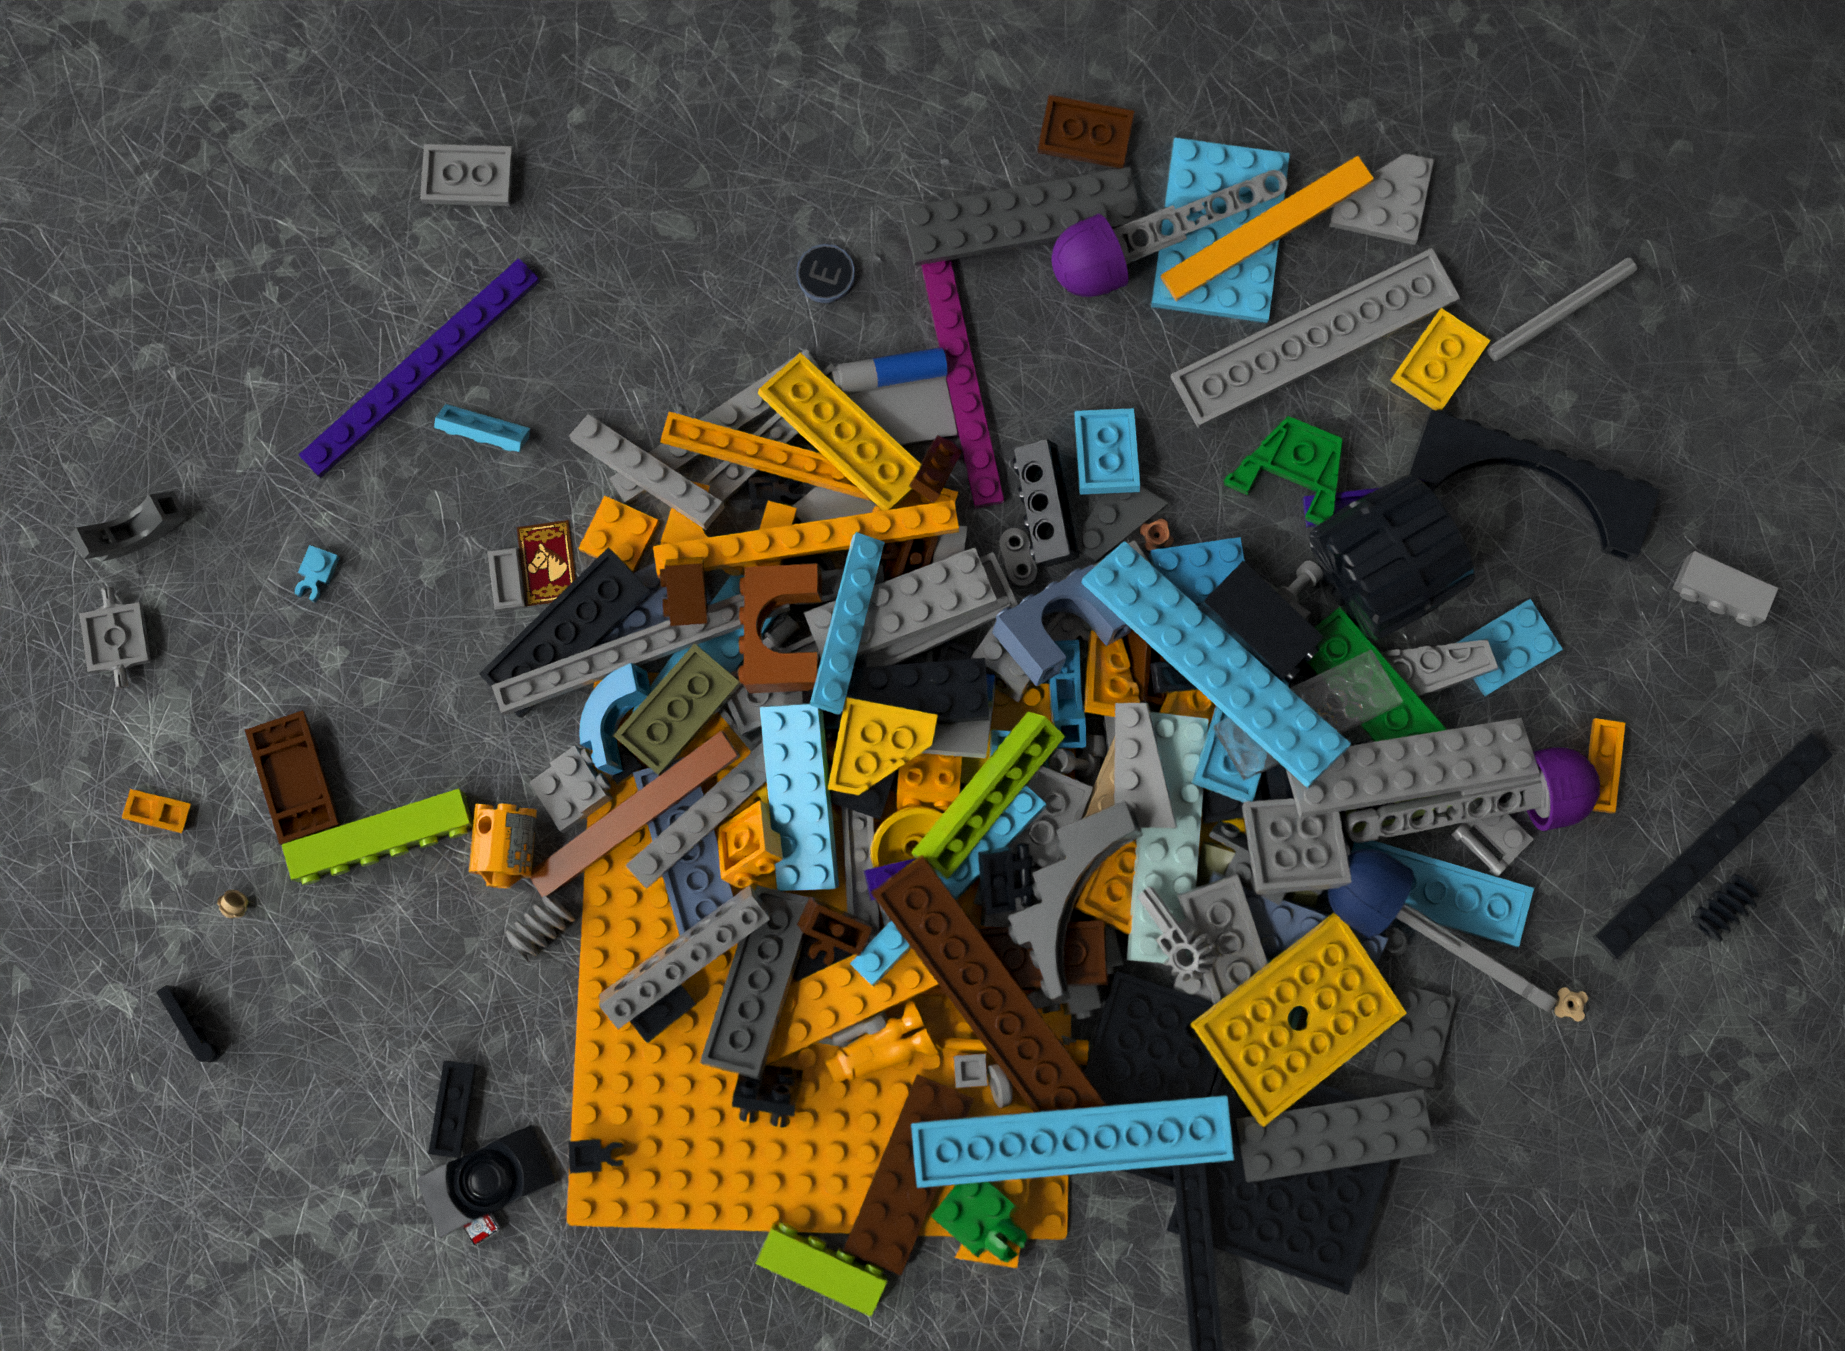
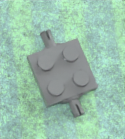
M104 587L101 588L104 606L99 607L95 611L79 614L87 671L91 674L105 671L114 672L115 688L123 689V687H129L126 674L127 669L135 665L151 663L143 604L140 602L126 605L116 604L114 587H107V589Z

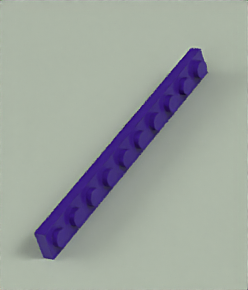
M518 258L298 454L299 457L319 478H322L539 284L538 277Z

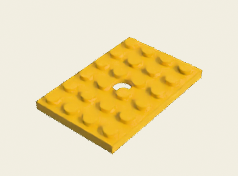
M1334 912L1198 1017L1191 1025L1258 1124L1264 1127L1406 1015L1407 1012L1350 927ZM1296 1006H1303L1309 1014L1307 1016V1025L1301 1030L1292 1029L1288 1023L1289 1012Z

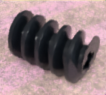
M1733 874L1730 877V883L1725 882L1721 885V891L1717 890L1712 894L1713 899L1705 900L1704 907H1699L1695 910V916L1691 915L1694 924L1705 935L1718 942L1723 940L1718 932L1719 930L1727 934L1731 933L1728 922L1736 926L1740 924L1736 916L1737 913L1743 917L1749 915L1745 908L1746 905L1752 909L1757 908L1753 898H1758L1759 893L1751 883L1737 874Z

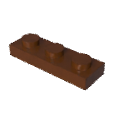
M937 435L926 452L909 487L934 503L941 494L962 450L957 448L952 441Z

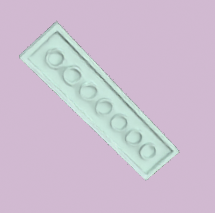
M1150 712L1178 828H1141L1143 836L1136 839L1135 875H1133L1130 913L1132 915L1131 934H1129L1127 960L1164 964L1169 956L1162 953L1163 950L1156 941L1158 937L1163 935V932L1140 902L1138 895L1146 888L1153 887L1178 923L1185 919L1178 895L1196 888L1203 787L1191 782L1208 732L1209 719ZM1185 949L1186 955L1191 958V951Z

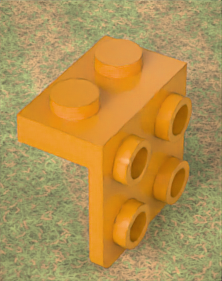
M920 753L899 768L897 809L924 806L944 813L960 794L962 756Z

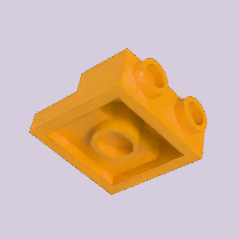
M761 800L716 829L721 879L738 888L751 886L753 878L760 874L773 872L775 864L783 860L780 834L771 830L769 805Z

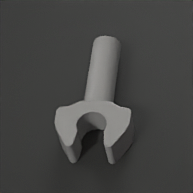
M885 1011L832 1035L834 1044L838 1046L865 1033L871 1035L885 1028V1020L888 1019Z

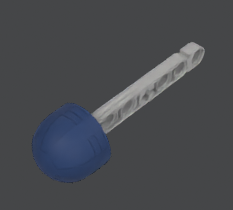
M1363 849L1347 855L1352 883L1340 888L1328 889L1330 905L1343 922L1368 938H1372L1383 932L1396 917L1550 1013L1558 999L1405 903L1414 879L1411 868L1378 850Z

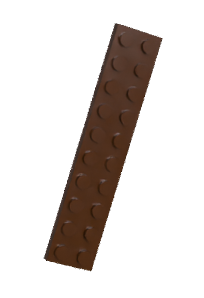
M923 854L871 891L873 897L1033 1112L1107 1106L1104 1099Z

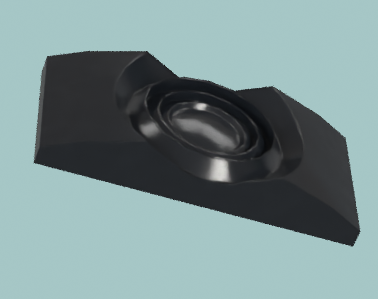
M532 1125L501 1137L416 1179L440 1238L557 1183Z

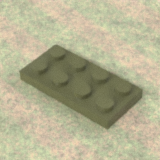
M694 643L613 736L660 776L742 684Z

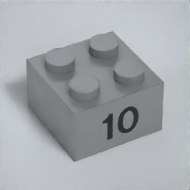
M994 623L971 659L985 658L986 674L996 675L995 689L1019 703L1032 681L992 633Z

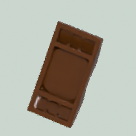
M302 710L245 729L279 845L339 826L333 794L325 776L318 745L305 711Z

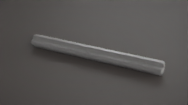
M1631 258L1624 259L1490 345L1487 349L1488 355L1493 361L1503 358L1635 273L1637 265Z

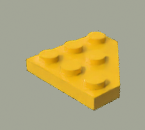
M846 697L828 789L854 795L863 793L932 746L938 715Z

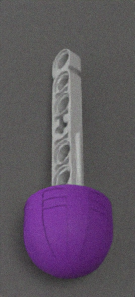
M1271 170L1255 176L1251 180L1243 181L1175 209L1174 205H1171L1115 229H1112L1108 221L1101 214L1088 217L1067 228L1056 240L1052 250L1054 274L1067 291L1081 297L1100 296L1115 291L1120 287H1125L1128 284L1126 264L1186 240L1185 234L1249 209L1259 202L1261 204L1278 197L1286 190V177L1280 171ZM1273 176L1278 179L1279 189L1277 192L1273 193L1267 190L1265 186L1267 177ZM1242 187H1248L1253 192V199L1250 203H1244L1240 200L1239 190ZM1215 198H1222L1226 202L1227 208L1225 213L1217 214L1214 212L1212 203ZM1189 209L1193 213L1205 209L1207 213L1196 219V225L1194 221L1188 222L1186 218L1190 214ZM1166 219L1172 222L1174 230L1170 236H1165L1159 231L1161 220ZM1137 230L1143 231L1147 236V243L1143 247L1136 246L1132 241V235Z
M1563 747L1533 751L1540 772L1535 779L1440 794L1385 805L1376 810L1370 808L1355 811L1346 817L1343 826L1348 836L1354 842L1363 843L1378 840L1379 836L1388 838L1527 811L1533 824L1539 830L1547 831L1571 826L1584 820L1591 813L1599 798L1600 780L1595 767L1581 753ZM1506 792H1512V797L1508 802L1499 803L1501 795ZM1483 798V803L1480 807L1470 809V804L1473 800ZM1420 809L1425 810V814L1420 820H1411L1414 812ZM1387 816H1396L1392 825L1388 827L1382 826V822ZM1360 821L1366 822V827L1358 833L1352 832L1356 823Z

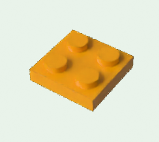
M604 495L578 549L594 558H598L609 547L635 573L659 525V520Z

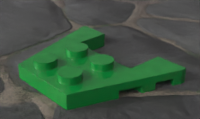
M1287 416L1261 442L1262 444L1251 455H1248L1241 462V465L1232 474L1227 475L1223 481L1224 486L1249 496L1261 470H1265L1313 490L1317 493L1305 515V520L1320 525L1334 515L1343 438Z

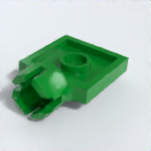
M989 1182L956 1184L931 1215L933 1219L978 1258L987 1250L999 1260L1009 1262L1018 1254L1007 1243L1012 1241L1023 1249L1027 1242L1028 1236L1026 1232L1013 1220L1014 1214L1019 1208Z

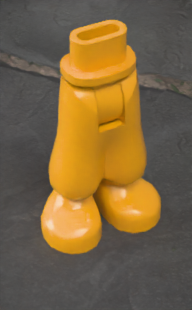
M914 1000L905 1005L904 1015L901 1018L892 1017L885 1020V1028L874 1034L862 1036L844 1047L842 1051H836L837 1056L825 1061L835 1084L847 1078L849 1081H852L854 1078L868 1075L880 1069L907 1062L912 1059L917 1051H921L930 1057L939 1054L927 1028L920 1030L911 1037L903 1038L905 1033L925 1026L924 1019Z

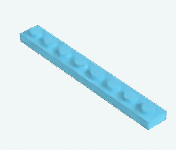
M1027 785L1021 789L949 879L940 877L956 900L980 877L978 852L1008 847L1047 807V804ZM890 921L862 950L860 956H857L850 964L874 987L911 949V946L893 922Z

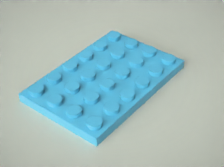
M1174 138L1164 208L1174 205L1175 209L1243 181L1251 180L1253 177L1271 170L1280 171L1287 180L1290 153ZM1273 176L1267 177L1265 181L1267 190L1273 193L1278 191L1279 181ZM1242 187L1239 190L1240 200L1244 203H1250L1253 199L1251 189ZM1285 191L1278 197L1261 204L1259 202L1249 209L1185 234L1186 240L1158 251L1151 307L1268 323L1279 240L1177 302L1160 277L1161 274L1282 202ZM1215 198L1212 208L1217 214H1223L1226 211L1227 205L1222 198ZM1189 209L1190 214L1186 218L1188 222L1194 221L1196 225V219L1207 213L1205 209L1196 213ZM1164 219L1162 221L1161 233L1165 236H1170L1174 230L1171 221Z

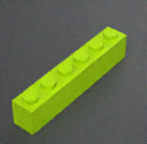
M1028 711L911 854L916 858L923 854L938 876L948 880L1065 736L1046 716Z
M455 789L282 844V849L291 880L298 883L301 882L302 885H309L320 881L319 876L328 873H331L332 876L341 875L349 872L350 866L361 863L362 867L373 865L379 862V857L390 854L391 857L404 855L409 852V847L419 844L421 848L437 844L438 838L447 835L450 838L464 836L468 834L467 829L473 828V820L465 792L461 789Z

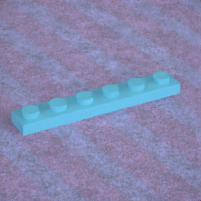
M858 532L852 536L810 706L838 715L843 711L884 541Z

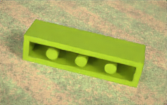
M783 1222L780 1225L772 1224L757 1257V1265L870 1317L872 1316L887 1283V1275L883 1274V1268L871 1262L863 1265L854 1260V1255L842 1249H838L835 1252L826 1248L827 1243L817 1237L809 1236L807 1239L797 1234L798 1230Z

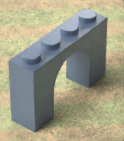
M1092 564L1082 570L1080 568L1075 569L1061 582L1054 581L1050 583L1041 593L1028 595L1019 605L1012 609L1011 607H1006L996 616L997 620L992 633L1036 687L1058 675L1067 658L1045 631L1042 624L1044 616L1053 612L1075 614L1092 628L1106 646L1128 635L1131 631V628L1081 583L1082 578L1094 568Z

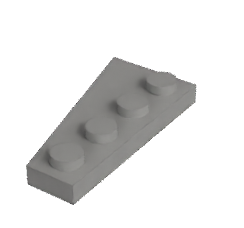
M1488 639L1451 643L1442 646H1423L1414 649H1395L1379 652L1419 698L1498 670V665Z
M1115 703L1114 805L1123 801L1130 804L1135 811L1141 828H1178L1164 776L1162 759H1160L1157 747V738L1149 705L1147 703Z

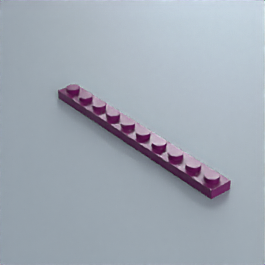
M951 260L921 265L938 346L943 348L946 357V382L974 508L978 509L1004 503L1003 493Z

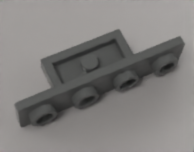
M1218 821L1209 836L1236 850L1224 876L1238 875L1241 885L1256 893L1247 835L1240 832L1239 828L1231 823ZM1324 889L1311 891L1320 895ZM1287 892L1259 895L1280 905Z

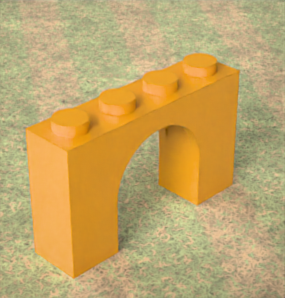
M693 482L700 488L710 493L709 485ZM768 501L759 530L796 524L797 508ZM671 507L661 538V545L708 538L701 526ZM785 559L723 568L722 570L733 576L745 575V567L783 565Z

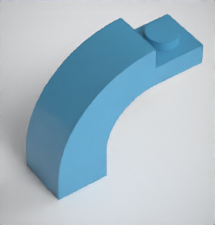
M1079 640L1054 641L1067 657L1061 672L1049 679L1052 724L1065 736L1055 749L1086 747V722L1081 693Z
M632 663L616 669L601 680L590 694L580 720V745L593 750L591 757L596 768L611 775L623 771L617 739L613 735L617 732L624 715L634 706L641 704L651 693L647 671Z

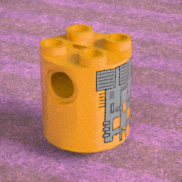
M475 804L469 873L481 875L486 881V886L493 888H511L521 878H530L537 810L519 808V811H516V805L498 804L497 809H493L494 806Z

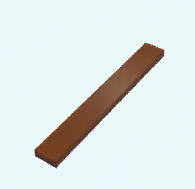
M720 731L533 868L530 879L541 897L546 896L549 898L741 757L725 732Z

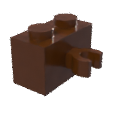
M938 536L885 543L886 552L885 554L882 553L880 561L887 560L884 568V580L888 581L929 565Z
M703 557L666 559L665 569H660L661 587H667L668 599H663L664 617L670 618V626L707 624L709 616Z
M811 896L797 923L803 933L819 939L818 942L810 947L809 956L815 959L820 950H825L826 956L823 962L828 966L834 960V946L860 956L873 929L866 920Z

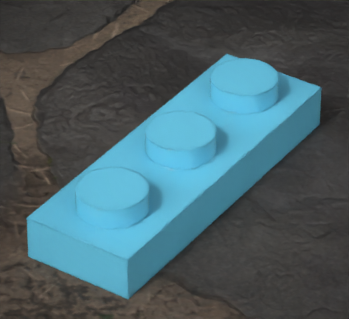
M447 404L435 417L434 428L443 430L451 435L468 437L479 443L499 446L507 451L520 452L529 439L530 428Z

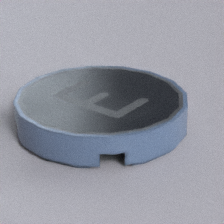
M822 244L810 248L802 255L797 265L796 276L799 287L806 297L815 302L831 303L849 293L854 284L855 269L852 259L844 250L835 245Z

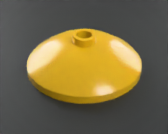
M914 806L902 809L889 816L879 826L873 837L870 850L872 867L876 868L915 859L916 857L911 852L943 813L930 807ZM916 840L915 846L907 847L909 841Z

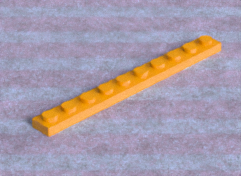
M668 412L660 443L872 501L821 453ZM943 488L934 503L954 500L956 503L958 492ZM913 490L895 508L924 505L933 502Z
M954 500L657 545L653 546L657 576L659 579L660 569H665L666 559L703 557L704 571L846 550L850 548L852 536L856 532L884 541V544L959 532V525Z

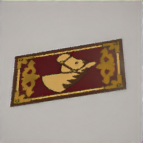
M568 520L516 527L526 607L552 603L576 579Z

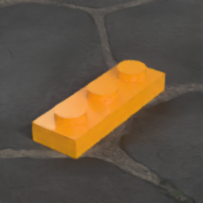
M1598 718L1592 720L1588 761L1595 767L1600 780V795L1592 811L1611 814L1616 812L1626 724L1624 722Z

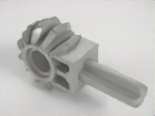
M1148 887L1138 895V899L1163 932V935L1158 937L1156 941L1162 948V953L1169 956L1165 960L1164 965H1172L1174 968L1171 976L1181 973L1183 981H1188L1191 977L1194 981H1198L1203 978L1204 974H1209L1213 970L1211 964L1216 961L1217 956L1210 952L1215 948L1216 944H1208L1206 942L1208 933H1203L1199 936L1197 927L1194 928L1188 918L1178 923L1153 887ZM1185 949L1193 953L1194 960L1186 955Z

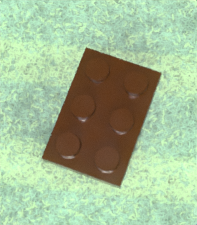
M1049 95L1037 153L1121 169L1124 166L1134 111Z

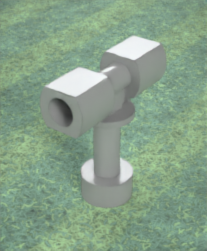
M1309 560L1305 561L1296 570L1298 578L1289 587L1281 586L1277 589L1263 579L1305 620H1309L1311 612L1299 604L1297 595L1306 586L1313 587L1322 579L1323 572L1316 563Z
M1098 735L1086 736V747H1083V754L1078 758H1075L1070 750L1055 749L1049 756L1050 769L1060 774H1069L1072 770H1076L1077 774L1083 777V783L1093 787L1100 772V759H1105L1106 737Z

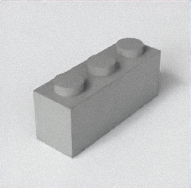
M1694 551L1685 558L1672 590L1679 592L1680 597L1685 600L1702 602L1708 605L1707 608L1712 612L1729 614L1736 617L1735 620L1738 623L1752 627L1766 620L1778 588Z

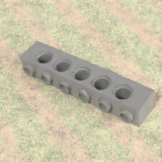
M749 885L600 993L599 1006L616 1028H621L770 919L767 906Z

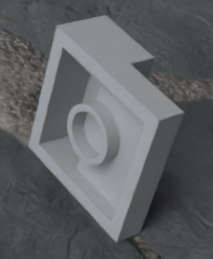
M575 745L550 762V768L529 782L555 825L562 833H565L613 799L608 791L611 785L602 773L598 774L594 769L591 753L586 748L582 750Z

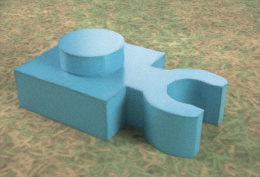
M309 545L298 571L300 575L305 576V579L296 585L295 594L301 597L306 588H311L312 593L309 599L312 602H316L320 597V589L318 587L320 582L329 585L340 557Z

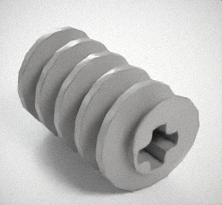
M543 896L544 908L534 904L533 908L536 916L525 913L526 925L516 921L514 923L518 931L516 934L509 930L505 931L509 942L528 962L529 959L526 953L534 956L539 954L536 944L544 948L548 946L545 936L552 939L557 937L554 927L562 931L566 929L563 919L570 922L575 921L574 917L555 897L552 900Z

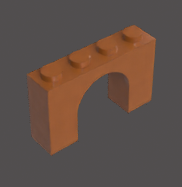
M818 564L745 567V577L740 578L741 596H744V606L739 609L740 624L744 625V636L739 637L740 654H744V665L739 666L740 684L744 685L748 693L813 690L821 662L819 654L817 652L778 653L772 651L763 644L762 628L769 614L780 606L795 603L822 602V572Z

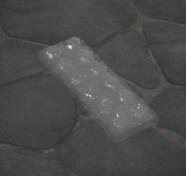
M1372 650L1290 688L1340 734L1399 706L1403 701ZM1230 717L1214 725V732L1244 781L1280 764Z

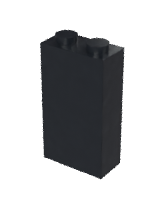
M1244 561L1198 607L1201 612L1233 637L1281 681L1284 679L1289 682L1301 670L1297 664L1302 659L1308 662L1320 650L1316 644L1323 636Z

